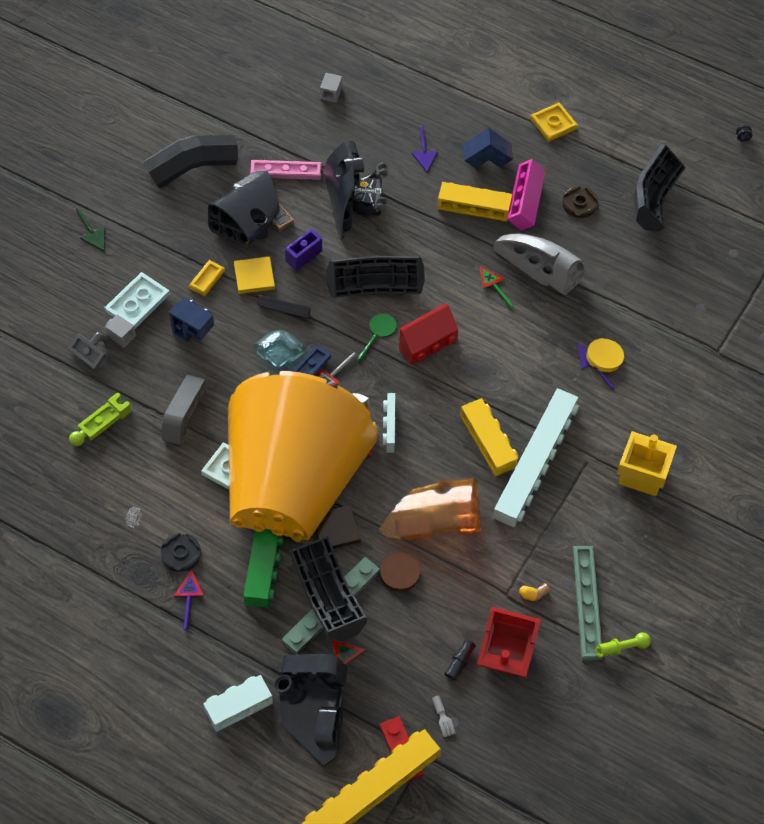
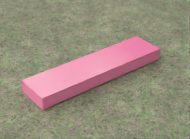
M251 160L250 174L255 171H268L271 178L321 180V162Z

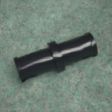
M468 639L464 640L458 652L452 656L453 660L444 673L448 679L455 681L463 666H467L468 658L476 647L475 643Z

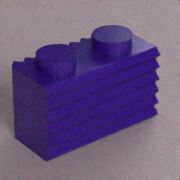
M310 229L285 248V261L296 271H299L304 264H307L309 260H312V258H315L317 254L322 252V237L313 229Z

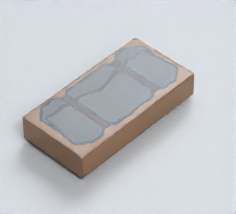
M279 204L280 211L271 223L280 232L294 224V219Z

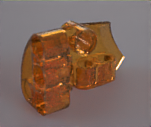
M476 478L454 481L443 479L437 484L411 490L385 519L379 528L380 532L387 539L397 538L404 541L430 538L435 536V533L455 531L460 536L480 534L481 523ZM447 487H451V490L444 494V490Z

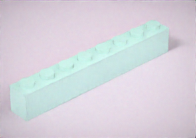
M557 388L494 509L493 519L514 528L518 521L521 522L523 520L525 506H530L533 499L532 493L534 490H538L541 484L539 479L541 475L545 476L549 468L548 461L553 460L557 452L555 447L561 445L564 438L563 432L564 430L568 431L572 422L570 418L572 415L575 416L579 409L577 396Z

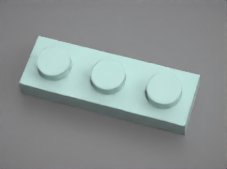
M388 393L387 401L384 400L383 412H387V417H383V428H387V434L383 433V445H387V453H394L395 393Z

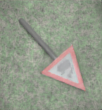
M352 353L331 374L321 369L317 377L327 380V385L332 387L341 384L333 376L354 358L356 353Z

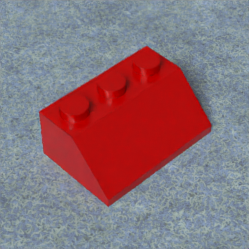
M445 303L400 328L399 350L411 365L423 361L430 354L439 352L441 348L453 344L458 339V327L449 305Z

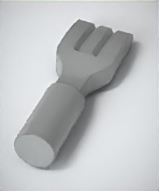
M440 696L433 697L435 709L440 717L439 727L443 738L456 734L452 720L445 715V709Z

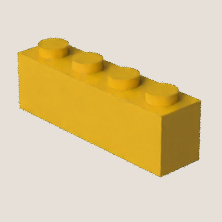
M442 182L438 197V209L507 221L512 194Z
M481 398L461 406L460 417L496 477L516 468L518 454L515 449L510 447L507 435L502 433L498 420L493 418L489 405L485 404Z

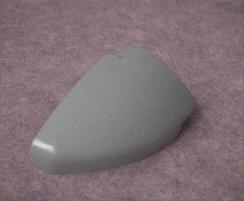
M526 234L503 235L494 243L493 250L542 285H551V287L564 296L585 275L586 265L581 259L565 248L546 239Z

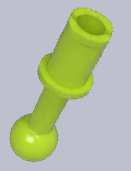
M642 632L638 633L634 639L619 642L617 639H612L611 642L598 644L596 654L601 658L612 654L620 655L621 650L636 646L640 649H646L650 646L651 638L647 633Z

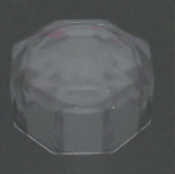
M134 506L129 509L125 519L127 526L134 528L139 524L142 517L141 509Z

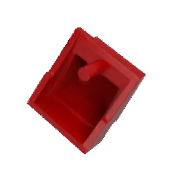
M491 607L477 666L526 678L541 619Z

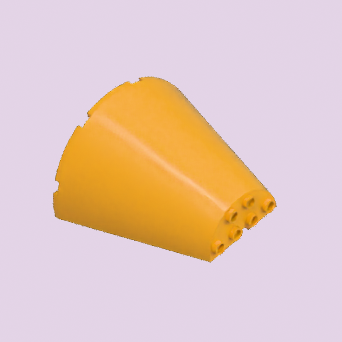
M281 371L280 375L269 376V372L242 382L231 396L228 405L230 525L238 528L254 529L258 532L270 529L273 534L278 536L283 535L298 540H309L371 448L377 442V426L375 422H372L370 418L371 413L366 406L339 385L336 389L327 385V380L305 373Z

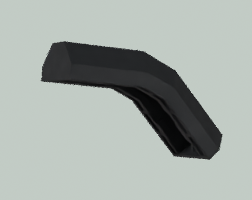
M192 135L173 142L147 158L144 163L156 185L161 188L197 167L236 165L238 161V144L233 135Z
M661 144L640 174L634 193L636 222L644 230L661 231L665 228L663 203L666 195L686 168L666 144Z
M371 256L331 260L326 269L327 287L333 298L366 294H421L425 281L424 264L421 257Z
M329 536L290 550V555L307 598L328 637L343 642L357 636L367 624V617L346 582Z

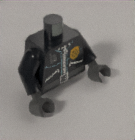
M379 163L376 167L377 171L354 181V190L348 200L353 201V211L359 212L364 216L372 214L381 215V212L385 211L386 207L384 205L387 202L382 197V178H380L381 175L384 177L388 175L385 163Z

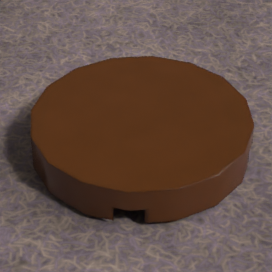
M402 552L393 553L386 557L381 564V580L386 587L393 591H408L419 581V563L409 554Z

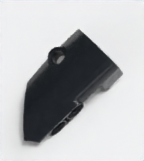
M253 172L234 184L229 193L208 205V227L212 233L242 246H247L256 239L267 237V227L280 211L276 191L269 172Z

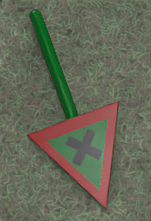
M479 266L483 289L493 285L511 308H514V305L496 285L506 279Z

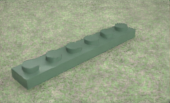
M364 557L345 576L346 582L355 597L380 573V568ZM313 609L282 638V643L296 655L324 629Z

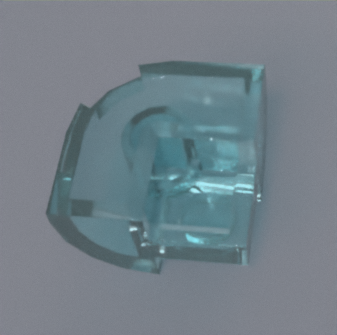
M285 330L272 331L253 346V350L265 361H271L277 368L289 359L294 361L306 351L305 345Z

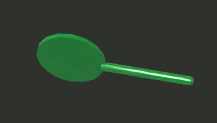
M378 314L370 320L369 329L374 335L358 357V361L362 360L377 336L388 337L395 332L397 325L392 316Z

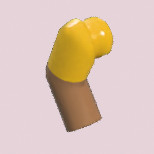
M545 583L537 589L522 586L519 590V594L524 599L533 602L539 601L550 592L549 586Z

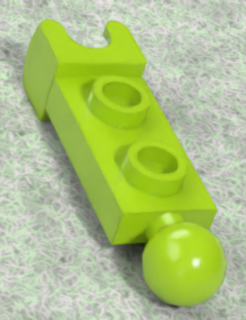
M116 393L108 399L105 405L78 424L80 432L75 431L71 433L69 437L70 443L73 446H80L84 443L85 437L92 441L120 418L123 419L131 413V404L128 401L122 404L120 393Z

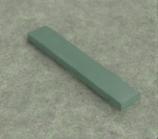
M573 546L581 661L602 660L603 657L599 658L596 654V647L598 644H602L593 546Z

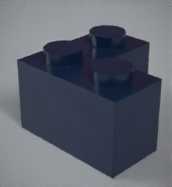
M487 128L463 144L464 161L474 168L479 167L488 160L498 167H502L513 160L512 143L490 128Z
M184 297L169 312L172 333L186 342L192 336L202 340L214 326L213 314L208 309H203L194 301L187 300Z

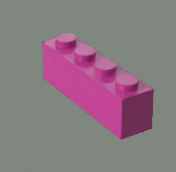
M533 159L519 164L507 220L520 231L535 225L546 172Z

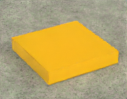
M560 103L530 116V120L548 142L578 128V124Z
M270 257L234 261L239 294L275 290Z

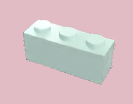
M259 675L248 678L239 686L228 688L225 693L219 696L214 695L208 698L203 704L215 731L218 732L273 704V700L262 676Z

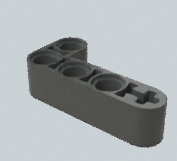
M186 375L164 414L162 441L180 446L183 445L186 437L187 423L204 394L206 379Z

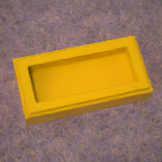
M209 260L190 283L189 289L205 297L225 272V268Z

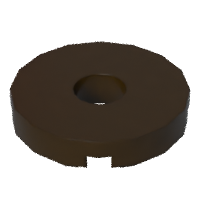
M576 186L565 192L562 200L563 208L571 216L585 218L591 216L596 211L598 197L591 189ZM577 200H582V201H584L585 203L579 204V203H577L576 201H577Z

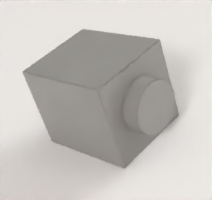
M325 73L320 86V99L337 103L342 90V76Z
M118 314L106 323L105 330L107 336L123 348L136 337L134 325Z

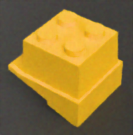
M632 431L619 464L617 474L620 475L618 484L656 496L659 488L663 489L677 446L658 440L657 435L648 437Z

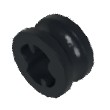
M749 125L739 126L736 129L737 139L739 141L750 140L753 136L751 127Z

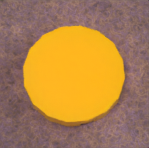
M601 338L590 343L586 356L592 367L595 366L602 372H612L621 366L624 352L616 342Z

